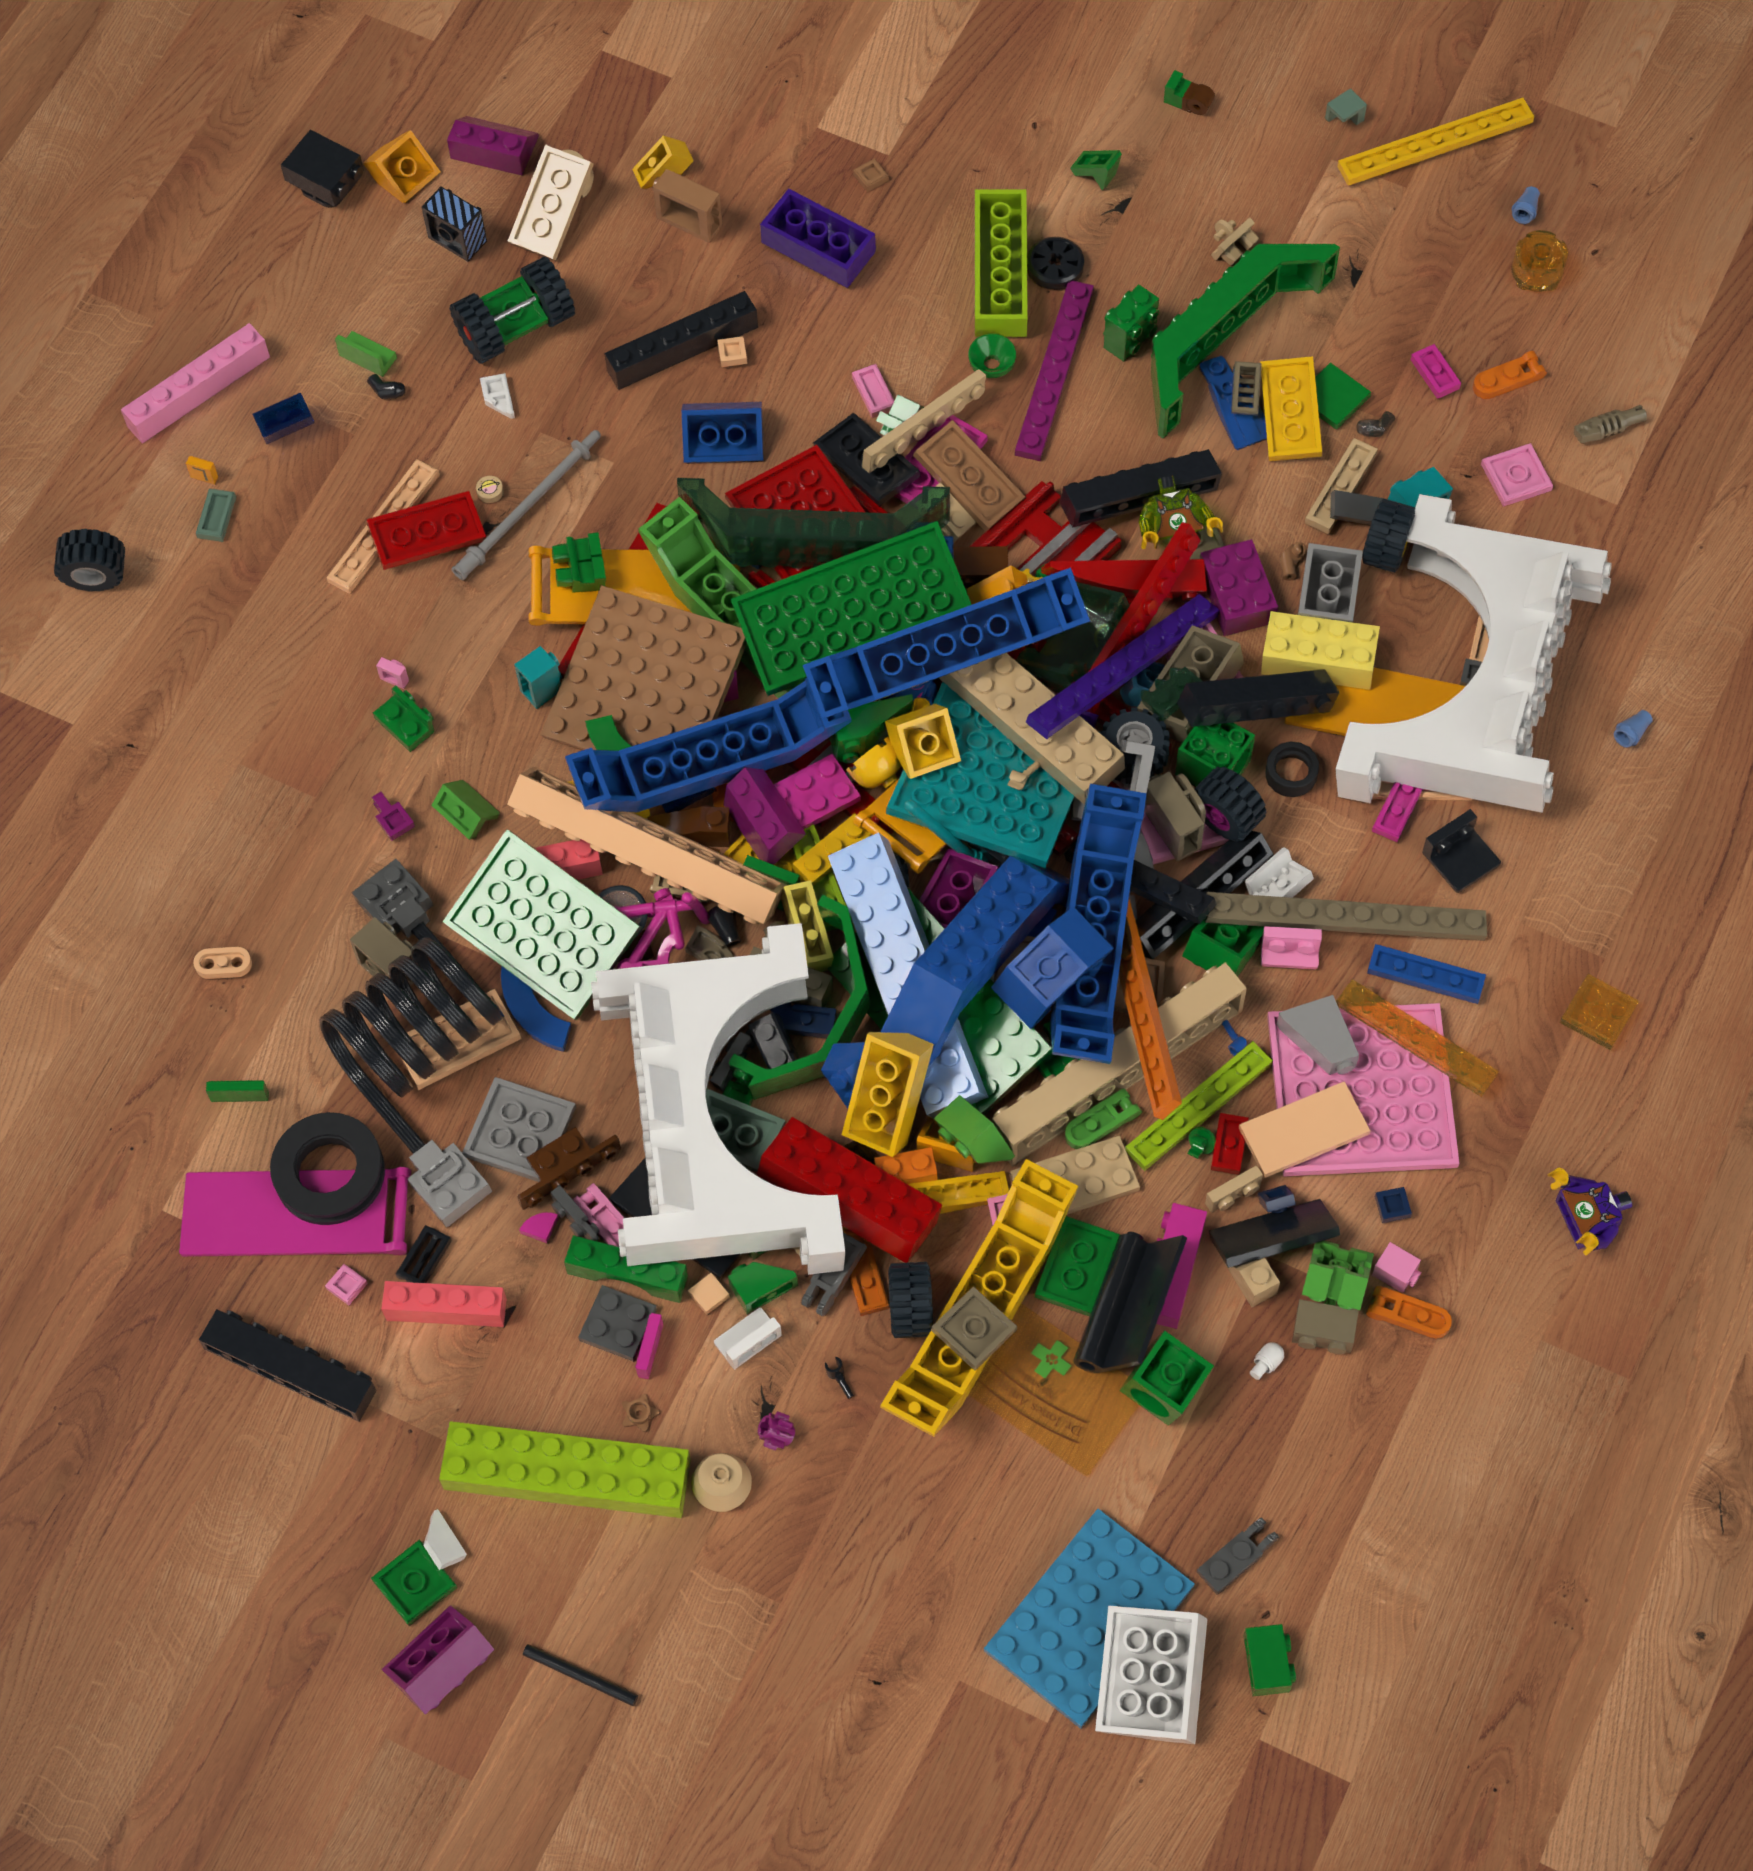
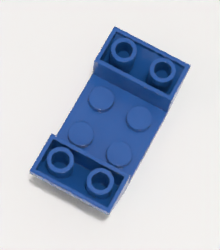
M1072 907L1048 925L1007 965L991 988L1032 1029L1052 1010L1051 1006L1088 969H1094L1114 948L1075 907Z

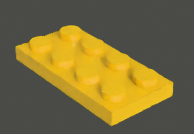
M1313 356L1260 361L1262 363L1261 380L1269 461L1322 457Z

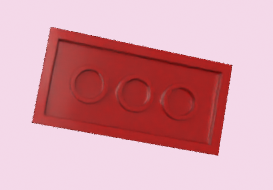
M470 491L367 519V526L383 570L478 544L486 539V534Z

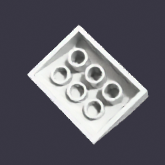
M1108 1606L1096 1732L1166 1742L1195 1744L1207 1618L1199 1613Z

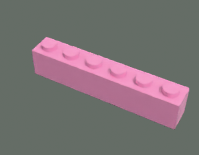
M250 323L123 407L121 412L127 427L143 444L270 358L265 339Z

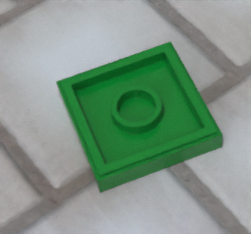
M1331 362L1315 377L1319 418L1336 430L1370 398L1371 391Z
M420 1539L371 1577L374 1584L408 1626L458 1588L444 1569L439 1570Z

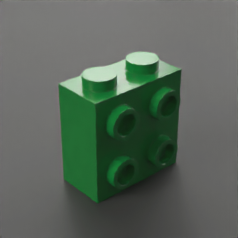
M1139 284L1132 291H1127L1121 303L1116 308L1112 307L1105 315L1103 348L1123 362L1130 355H1135L1146 338H1152L1158 329L1159 298Z

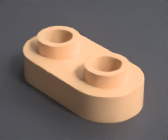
M242 947L208 948L196 954L194 967L198 975L205 979L242 977L250 971L252 960L248 951ZM236 962H243L241 966L234 967ZM209 963L214 964V966L210 969L205 968L206 965Z

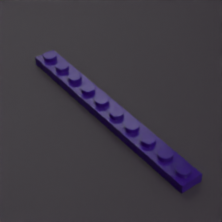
M1200 594L1034 710L1028 715L1025 723L1045 739H1048L1178 646L1192 625L1203 628L1217 618L1220 609Z

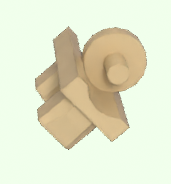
M1248 218L1234 231L1233 228L1236 226L1234 220L1229 222L1219 220L1215 224L1217 233L1213 237L1216 241L1224 239V241L1211 256L1215 260L1221 256L1229 265H1232L1243 254L1235 246L1237 241L1246 250H1249L1259 240L1258 236L1251 229L1255 222Z

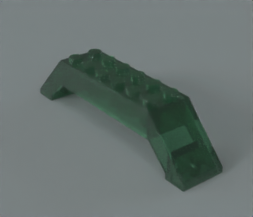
M677 478L678 497L684 500L698 514V519L715 548L731 564L742 567L749 565H763L769 568L791 566L796 569L817 567L938 521L942 529L950 522V487L923 486L921 494L895 513L729 508L705 486V479Z

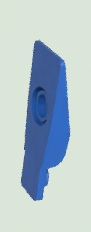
M1218 356L1200 363V370L1208 383L1212 400L1234 448L1239 450L1266 440L1265 415L1260 406L1258 416L1231 413L1233 373L1225 358ZM1239 384V387L1250 388L1248 384ZM1238 393L1239 397L1253 398V394ZM1238 402L1237 407L1252 408L1253 403Z

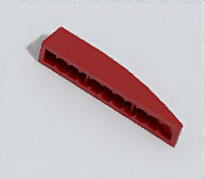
M1189 559L1163 602L1171 601L1174 597H1182V601H1190L1197 595L1207 591L1204 559ZM1158 560L1049 561L1041 567V573L1049 576L1071 567L1079 587L1119 596L1135 597Z

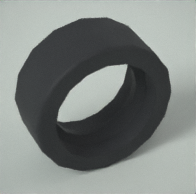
M1290 741L1279 744L1272 749L1267 758L1265 777L1268 785L1282 796L1298 797L1305 795L1312 790L1317 781L1319 772L1317 755L1310 747L1300 742ZM1284 758H1297L1308 766V775L1303 780L1287 781L1277 774L1276 764Z

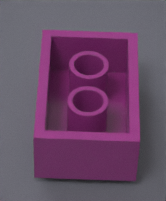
M1250 539L1201 552L1200 559H1204L1207 593L1211 603L1220 609L1217 620L1223 636L1268 625L1270 612H1277L1278 605L1253 540Z

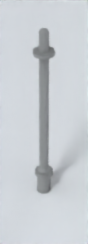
M593 430L581 443L578 440H574L571 443L573 451L478 547L470 546L466 550L467 554L451 568L456 577L460 580H465L478 565H483L486 562L485 554L580 458L588 460L591 457L589 449L601 437V433L598 430Z

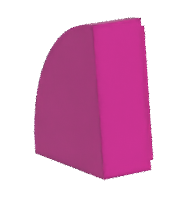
M546 1212L530 1217L519 1229L520 1234L547 1243L558 1221V1214Z

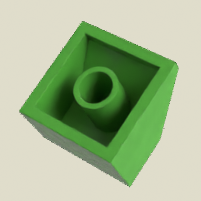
M960 1095L934 1118L940 1126L938 1130L939 1135L948 1144L953 1141L955 1143L954 1147L964 1158L970 1156L977 1163L1012 1160L1015 1157L995 1125Z

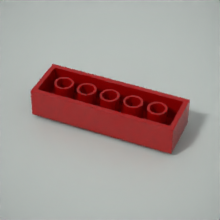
M791 1117L762 1154L757 1176L765 1181L789 1191L809 1195H838L842 1226L904 1263H909L936 1226L942 1208L941 1203L794 1117Z

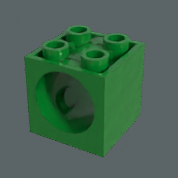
M1235 723L1195 726L1178 749L1175 775L1184 774L1191 785L1195 787L1216 767H1225L1241 775L1251 761L1255 734Z
M1164 1330L1149 1345L1142 1365L1135 1366L1119 1391L1169 1426L1183 1414L1214 1365Z

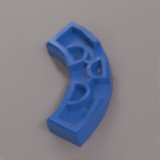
M501 967L503 995L516 1023L530 1034L534 1040L547 1047L564 1052L572 1027L571 1023L556 1018L547 1012L536 1000L531 987L504 967Z

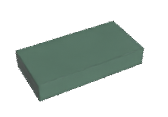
M209 488L196 530L197 538L219 542L224 541L236 500L235 492Z

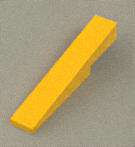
M1005 1171L908 1184L941 1203L940 1214L988 1205V1198L1009 1193ZM842 1226V1231L848 1230L847 1228Z

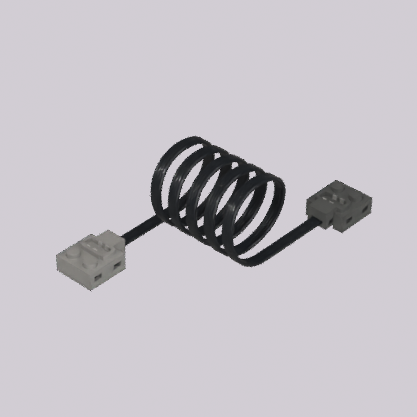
M394 859L355 889L352 894L356 902L371 919L375 917L382 924L387 922L396 933H399L401 930L407 938L413 934L419 941L411 948L412 959L405 955H400L389 964V977L385 974L377 973L365 984L367 996L359 991L352 992L342 1002L344 1014L336 1009H330L320 1017L319 1025L329 1049L344 1072L413 1153L409 1159L418 1171L410 1176L408 1181L447 1228L492 1192L489 1184L454 1143L441 1151L433 1140L427 1144L423 1142L363 1071L348 1050L340 1034L394 1093L403 1098L413 1090V1086L378 1043L362 1014L421 1078L427 1079L436 1072V1068L399 1023L384 995L444 1060L450 1061V1059L459 1054L457 1047L420 1003L406 976L468 1043L472 1044L473 1041L482 1036L481 1031L445 989L431 966L428 957L433 960L492 1026L504 1019L505 1016L426 926L430 922L426 911L434 906L431 898L397 859Z

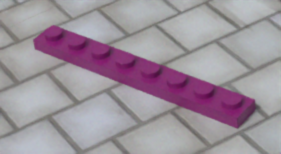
M1071 281L1067 284L1015 448V456L1041 461L1094 292V285Z

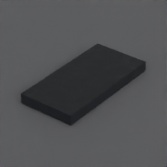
M852 413L814 441L813 445H818L828 461L880 507L921 477L920 471L904 456L896 454L883 467L876 468L871 473H868L862 467L864 449L882 437L855 413Z
M1316 1199L1289 1207L1281 1213H1268L1209 1230L1212 1243L1226 1266L1230 1268L1340 1235V1230L1321 1199Z

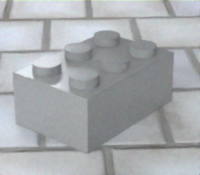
M1309 543L1298 615L1353 623L1363 551Z

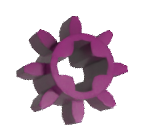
M777 1411L776 1414L769 1413V1416H764L758 1425V1435L760 1436L759 1439L764 1440V1447L776 1450L777 1447L783 1449L784 1446H788L793 1441L795 1427L793 1426L794 1423L789 1421V1415Z

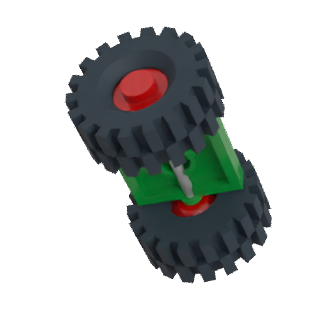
M544 256L522 267L520 271L521 277L480 298L477 294L472 293L450 305V314L454 320L455 327L458 329L457 332L462 337L463 343L467 346L470 354L473 355V358L479 364L505 352V345L545 324L553 327L575 315L574 302L569 295L570 291L566 288L564 279L561 278L558 269H555L554 264L550 262L549 258Z

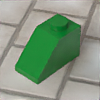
M752 1262L749 1265H739L728 1276L729 1286L747 1315L798 1286L797 1275L794 1271Z

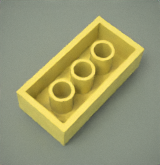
M1271 611L1263 651L1261 674L1273 675L1325 669L1335 685L1370 690L1380 626Z

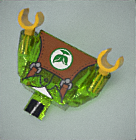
M1173 476L1158 479L1161 494L1149 498V502L1144 504L1138 521L1142 537V549H1146L1147 542L1153 543L1154 549H1157L1158 541L1172 538L1182 522L1191 524L1195 532H1201L1207 526L1209 537H1213L1212 528H1218L1223 533L1222 520L1215 517L1209 506L1196 493H1191L1189 488L1176 491Z

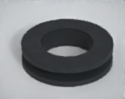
M326 1112L308 1116L287 1129L273 1150L270 1174L273 1186L280 1200L293 1215L309 1223L333 1225L355 1218L374 1202L383 1185L385 1163L377 1140L366 1125L349 1115ZM329 1144L343 1145L350 1149L356 1157L357 1165L354 1175L346 1185L328 1193L312 1192L302 1185L299 1170L301 1163L310 1152L320 1146Z

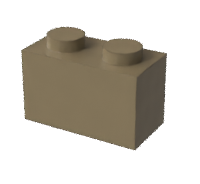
M1299 1299L1292 1342L1298 1343V1346L1305 1349L1320 1347L1328 1349L1333 1354L1351 1353L1359 1310H1348L1339 1306Z

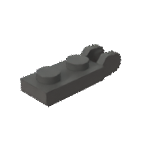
M844 1232V1271L814 1274L810 1280L811 1284L801 1300V1305L808 1308L816 1300L820 1288L826 1291L816 1309L817 1314L821 1316L827 1314L832 1307L835 1297H838L867 1249L865 1244Z
M1262 1517L1249 1526L1245 1532L1241 1531L1197 1569L1200 1577L1217 1595L1262 1557L1263 1552L1279 1539V1536L1274 1531L1268 1534L1258 1546L1251 1541L1250 1538L1260 1532L1266 1524Z

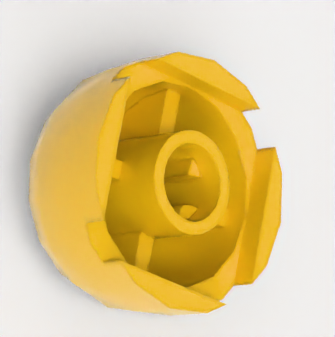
M889 736L884 739L887 743L885 746L883 743L877 744L853 763L856 769L852 766L846 769L852 779L860 786L874 789L883 785L886 789L898 779L895 774L901 768V764L895 754Z

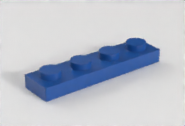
M1378 944L1374 946L1367 971L1368 974L1475 1004L1479 1003L1486 974Z

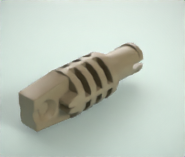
M1642 405L1625 411L1613 410L1574 427V435L1580 443L1601 440L1624 432L1626 427L1646 421L1647 414Z

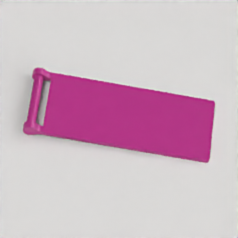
M406 1167L385 1169L383 1185L374 1202L355 1218L333 1225L313 1224L293 1215L280 1200L273 1186L270 1171L189 1172L186 1174L179 1253L183 1257L325 1254L405 1255L407 1254V1243L404 1242L407 1189L411 1169ZM355 1170L299 1171V1177L302 1185L310 1191L328 1193L346 1185L354 1175ZM388 1180H396L393 1242L385 1243Z

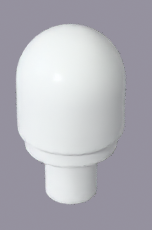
M1274 1342L1265 1344L1255 1356L1254 1362L1256 1365L1250 1371V1375L1259 1380L1264 1373L1275 1371L1284 1359L1283 1348Z

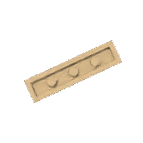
M1355 438L1352 440L1306 516L1305 524L1327 534L1330 533L1338 520L1330 518L1331 492L1339 490L1354 493L1376 457L1377 448Z

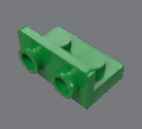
M395 685L391 689L393 696L375 710L373 716L411 752L435 732L432 723L434 718L425 707L420 709L415 704V699L407 690L402 692Z

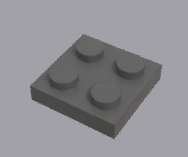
M602 1285L578 1336L579 1341L634 1362L643 1341L649 1315L656 1313L657 1307L654 1304Z

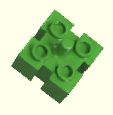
M1325 1240L1316 1242L1302 1295L1308 1296L1317 1302L1325 1301L1324 1304L1334 1306L1337 1304L1343 1309L1360 1310L1374 1253L1355 1248L1346 1250L1339 1248V1244Z

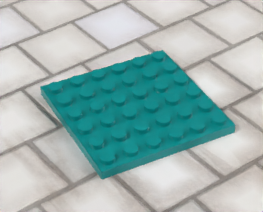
M942 682L933 704L948 708L961 761L912 779L908 778L903 769L887 805L886 814L926 827L905 809L906 801L912 800L945 827L954 837L1008 856L1019 857L1031 864L1046 868L1075 796L1042 767H1039L1030 775L1022 790L1008 786L1012 770L1023 773L1035 761L948 685Z

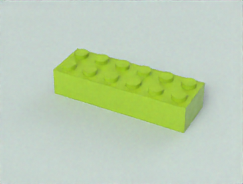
M975 189V337L986 334H999L1004 337H1027L1026 189Z

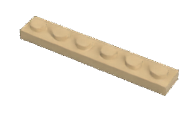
M978 369L864 449L862 467L868 473H871L876 468L883 467L890 458L896 454L903 453L911 443L921 440L935 426H941L948 417L954 413H959L966 404L972 400L979 399L985 391L986 374Z

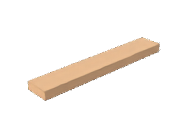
M416 459L373 517L418 505L440 476L439 470ZM367 525L327 576L328 583L351 594L378 558Z

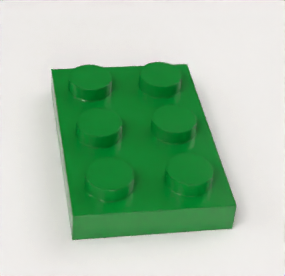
M1066 1216L1052 1246L1034 1298L1090 1317L1120 1234Z

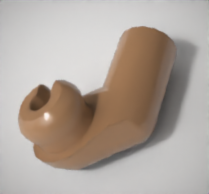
M1297 542L1292 544L1281 554L1280 562L1284 580L1289 581L1296 578L1295 565L1307 553L1304 543Z

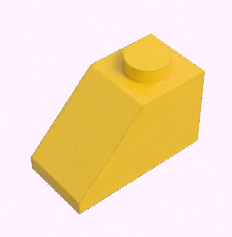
M663 135L632 170L640 187L647 189L653 187L656 178L661 177L666 169L681 175L694 160L685 142Z

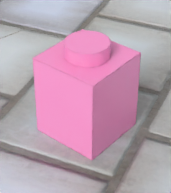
M1390 1242L1376 1263L1372 1276L1404 1293L1408 1285L1413 1288L1422 1273L1418 1270L1421 1260Z

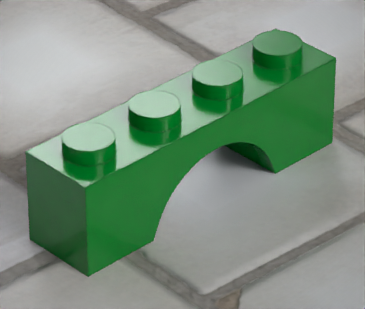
M574 1235L564 1261L567 1274L592 1281L604 1278L624 1281L640 1287L651 1296L677 1303L681 1301L688 1279L686 1264L670 1261L627 1266L626 1256L620 1257L619 1247Z

